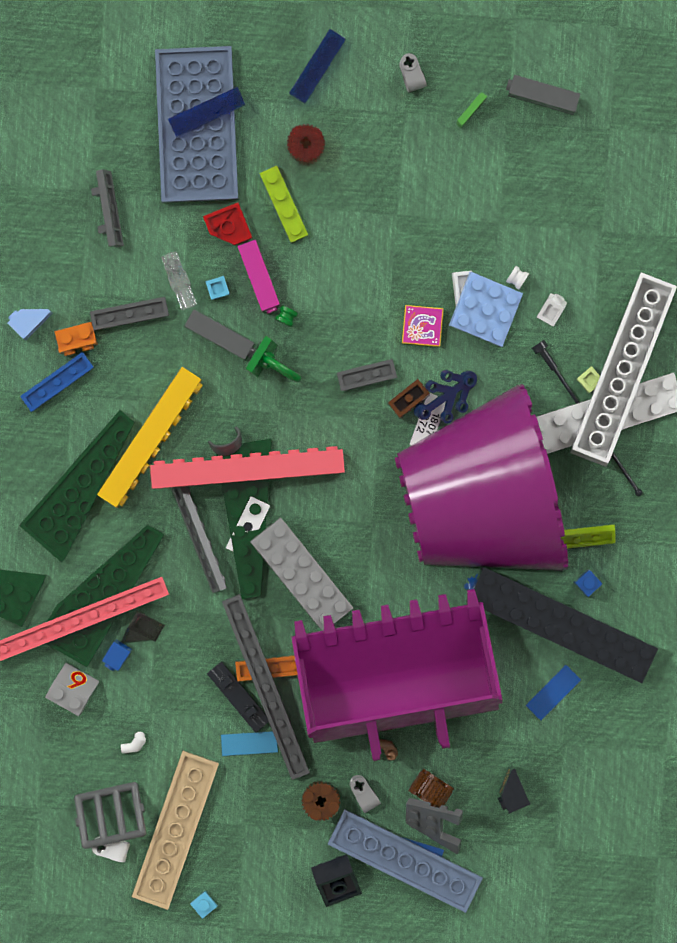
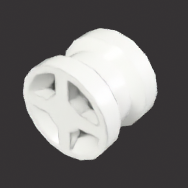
M515 266L506 282L514 284L519 290L529 273L522 272L518 266Z

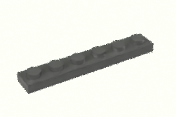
M189 486L171 488L212 593L226 589L225 578L219 570V563L212 552L211 542L206 537L205 527L197 514L198 509L190 496Z

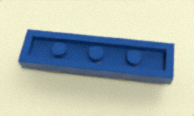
M82 352L20 397L29 410L33 412L94 369L84 352Z

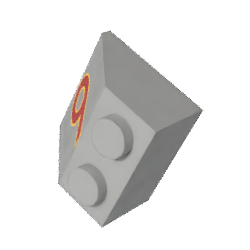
M65 663L45 698L80 716L96 689L99 680Z

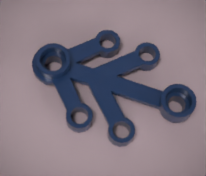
M443 370L440 375L441 379L445 382H451L452 380L458 382L454 386L438 384L433 380H429L425 385L426 390L431 393L442 392L443 394L427 405L423 403L417 404L414 408V415L421 420L428 419L431 411L446 401L440 419L447 424L451 423L453 420L451 411L456 394L459 391L461 393L459 401L455 404V409L461 413L468 410L466 400L469 390L477 383V375L472 371L456 374L449 370Z

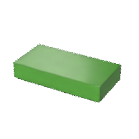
M483 92L475 98L458 118L456 123L461 129L487 99Z

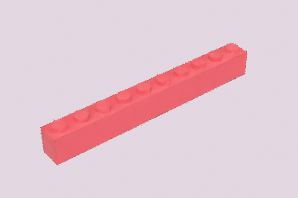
M337 446L326 447V451H319L318 448H309L307 452L300 453L299 449L288 450V454L272 451L269 452L268 456H261V453H250V457L242 458V454L231 455V459H223V456L211 457L212 460L204 461V457L192 458V462L176 459L171 464H165V461H154V465H150L151 489L340 474L345 472L343 449L338 450Z

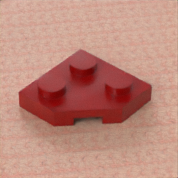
M238 202L203 216L211 236L232 245H238L253 239Z

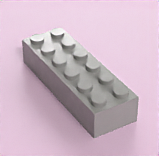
M282 518L277 519L250 541L321 631H324L323 616L331 615L333 623H336L353 609L352 605Z

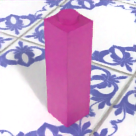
M256 240L238 246L262 313L266 311L267 314L277 311L280 303Z

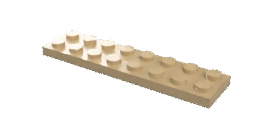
M184 750L182 751L132 895L133 898L167 910L169 909L219 765L218 762Z

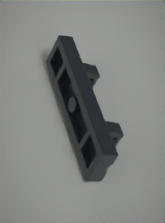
M222 661L207 673L255 733L269 722L263 710Z

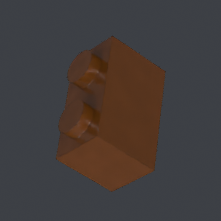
M417 379L390 400L388 405L398 418L401 419L412 411L417 404L427 399L430 393Z

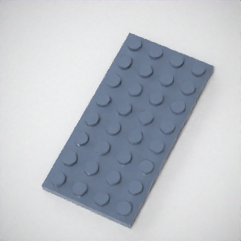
M232 47L155 49L162 203L238 199Z

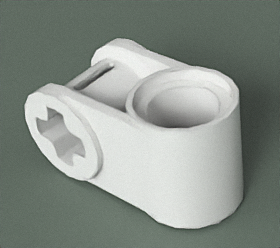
M120 841L103 845L105 847L102 850H99L98 847L92 848L94 854L117 862H125L130 843Z

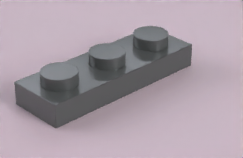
M393 359L337 372L341 391L397 378Z

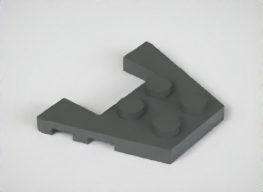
M409 798L406 803V824L458 854L461 849V839L443 832V819L460 825L463 818V810L456 809L454 812L448 810L447 806L441 805L440 808L432 807L430 802Z

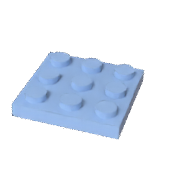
M469 272L449 326L503 347L523 293Z

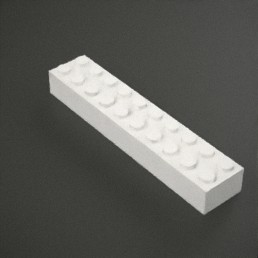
M644 273L639 275L570 453L605 467L608 465L677 286Z

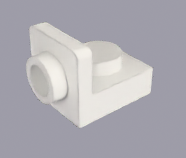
M550 293L537 318L554 326L567 302L564 301L565 299L562 296Z

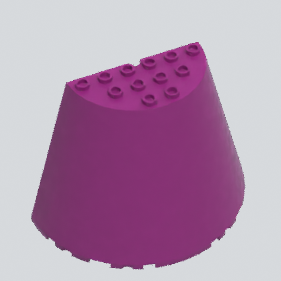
M523 384L516 385L397 453L398 457L394 458L397 469L401 468L402 475L399 476L401 488L405 487L407 494L403 495L406 506L410 505L411 513H408L410 525L414 524L416 532H412L415 543H419L420 550L417 551L419 562L423 561L424 565L564 571L568 569L567 545L561 540V537L565 536L561 510L558 507L555 483L547 451L543 445L539 423L536 415L530 414L532 412L531 407L533 406Z

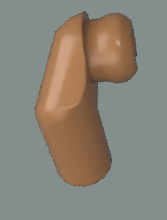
M379 739L380 748L385 752L387 759L395 760L398 751L393 742Z

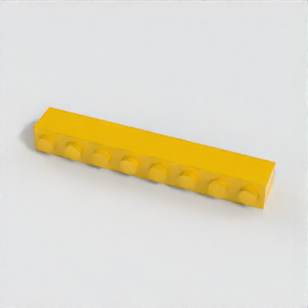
M181 367L98 492V496L116 508L126 503L129 498L127 493L130 489H135L139 483L137 478L141 473L145 474L150 466L148 464L151 457L155 458L159 453L160 448L158 447L160 443L167 441L171 435L169 432L172 425L177 426L182 418L180 413L183 409L187 410L192 403L190 398L194 393L197 395L203 386L201 384L202 379Z

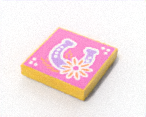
M405 305L402 344L440 347L444 308Z

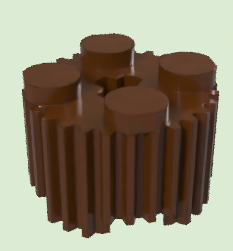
M423 768L408 791L421 800L430 802L432 807L440 808L441 805L444 806L454 788Z
M317 780V783H310L309 787H306V790H304V794H302V806L305 814L308 813V817L310 816L311 819L321 821V819L325 821V819L329 820V817L332 818L340 807L339 791H337V788H334V785L331 786V783L327 784V781L323 783L322 780L321 782ZM318 796L326 798L323 805L316 803Z

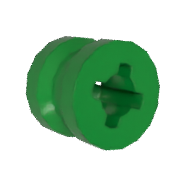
M281 305L280 313L276 315L275 320L292 327L293 319L297 317L298 313Z

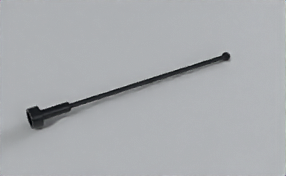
M543 340L532 347L535 354L540 353L551 371L554 370L575 403H580L546 350V347H548L546 341ZM613 452L612 458L635 490V495L641 496L642 490L637 488Z

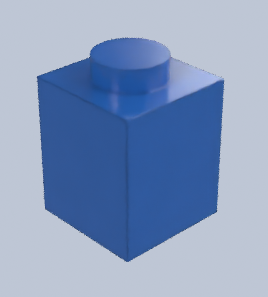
M589 569L573 582L587 597L602 585Z
M116 639L102 660L105 663V667L112 671H119L133 649Z

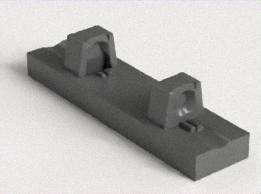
M109 170L96 171L98 187L91 189L92 196H100L105 222L104 225L97 226L98 233L107 234L109 247H121L124 244L112 174Z

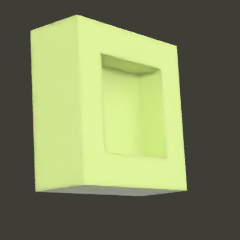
M591 366L576 380L590 393L595 389L600 375Z

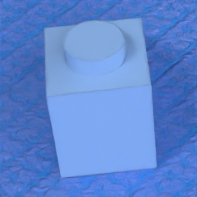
M20 309L19 311H14L8 319L10 321L8 324L24 340H27L53 313L48 309Z

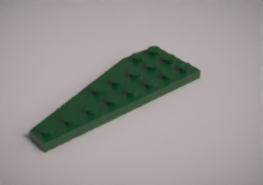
M150 525L145 526L127 544L59 602L47 622L134 588L165 534ZM118 615L45 644L88 667Z

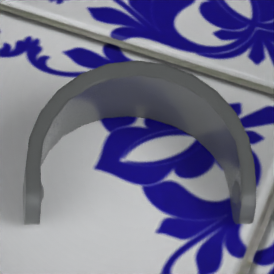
M237 426L234 428L238 435L232 442L219 446L208 441L214 453L226 456L238 451L242 445V436Z

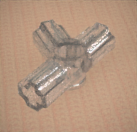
M177 251L165 254L161 258L168 274L169 283L176 294L181 310L193 308L197 303L190 287V280L186 270L183 269Z

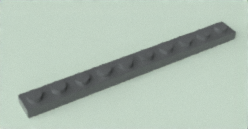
M238 594L223 600L224 609L290 777L293 780L309 774L310 771L241 595Z

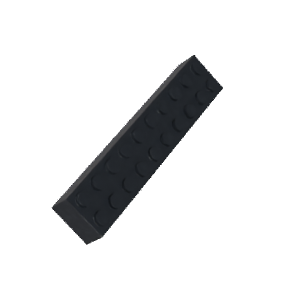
M481 567L471 590L475 589L478 602H483L485 611L640 683H643L658 651V648L485 567Z

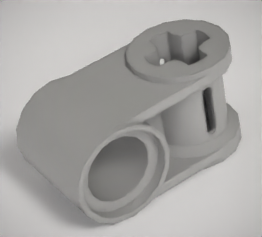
M410 53L403 55L399 66L408 93L427 87L424 74L416 56ZM406 59H408L409 62H413L410 68L408 65H404Z
M355 775L351 778L350 788L364 813L381 804L363 776ZM357 780H358L359 782H363V783L361 784V785H362V788H361V789H359L358 787H355V786H356V783H355V782H356Z

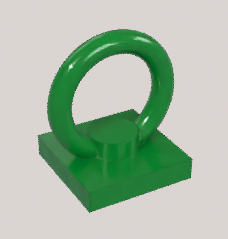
M265 336L245 369L258 378L263 369L267 370L270 367L288 379L300 382L301 376L274 359L275 355L273 352L278 345L272 339Z

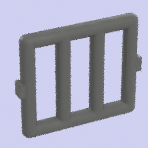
M136 782L75 795L74 801L77 814L75 822L76 826L79 827L83 849L146 835L143 817L145 809L143 803L141 804L139 787ZM126 791L132 792L138 830L126 832L120 796L121 792ZM113 795L119 834L107 836L101 797ZM94 799L100 838L93 840L88 839L82 802Z

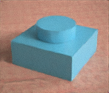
M224 276L206 281L211 300L230 295Z
M206 891L190 903L202 919L218 906Z

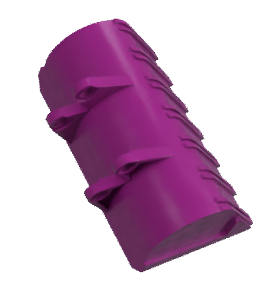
M475 589L467 590V605L450 608L446 594L438 595V610L421 613L416 599L409 601L410 615L396 618L392 617L389 605L381 606V620L364 623L360 610L352 611V625L335 628L331 615L323 616L324 631L306 633L303 621H294L295 636H291L308 737L313 738L314 743L368 734L373 761L381 760L380 755L382 754L378 736L380 731L434 722L438 741L442 749L450 748L446 724L447 719L499 710V704L503 703L483 602H478Z

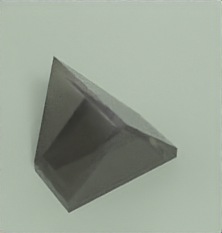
M139 610L129 624L121 642L130 643L152 640L156 642L165 625Z

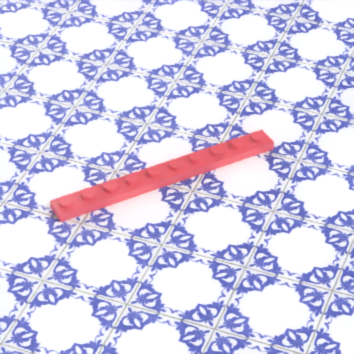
M163 576L0 640V661L169 595Z

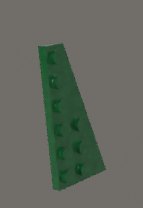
M0 569V617L23 627L47 575Z

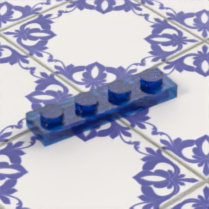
M329 29L289 92L291 96L304 104L307 103L345 43L346 38Z
M235 87L169 118L168 121L175 136L178 137L246 104L238 87Z

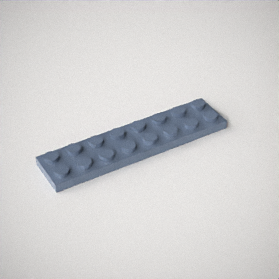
M344 809L327 843L465 913L483 877Z

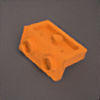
M92 322L54 331L59 348L58 351L60 354L64 353V356L73 355L75 350L83 349V351L92 350L94 345H98Z

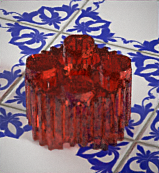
M309 124L295 126L292 132L289 133L290 136H288L287 140L288 153L299 164H313V161L317 162V159H320V156L323 155L325 140L321 130L316 126L313 127L312 124L311 126ZM308 141L311 146L308 145V148H304L301 143Z

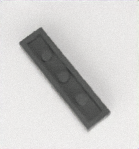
M166 297L90 311L93 330L97 331L167 317L169 312Z

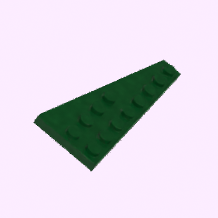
M121 410L117 412L19 525L61 563L66 559L98 496V492L102 488L135 424Z
M270 438L242 443L238 451L231 455L242 454V458L250 457V453H261V456H268L269 452H271L272 440ZM231 455L223 456V459H231ZM269 480L222 483L242 599L261 596L263 558L250 541L266 529L267 513L260 528L257 530L245 532V528L237 526L250 497H254L266 504L268 503ZM252 504L249 508L250 513L253 515L259 514L261 511L260 505Z

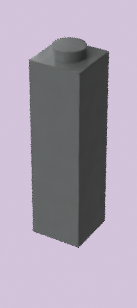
M514 75L513 79H509L506 90L509 91V97L574 115L580 93Z
M196 310L192 311L185 324V328L245 361L247 357L251 359L256 350L254 342Z

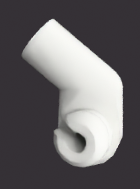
M137 732L131 743L121 744L122 754L140 751L146 743L145 734Z

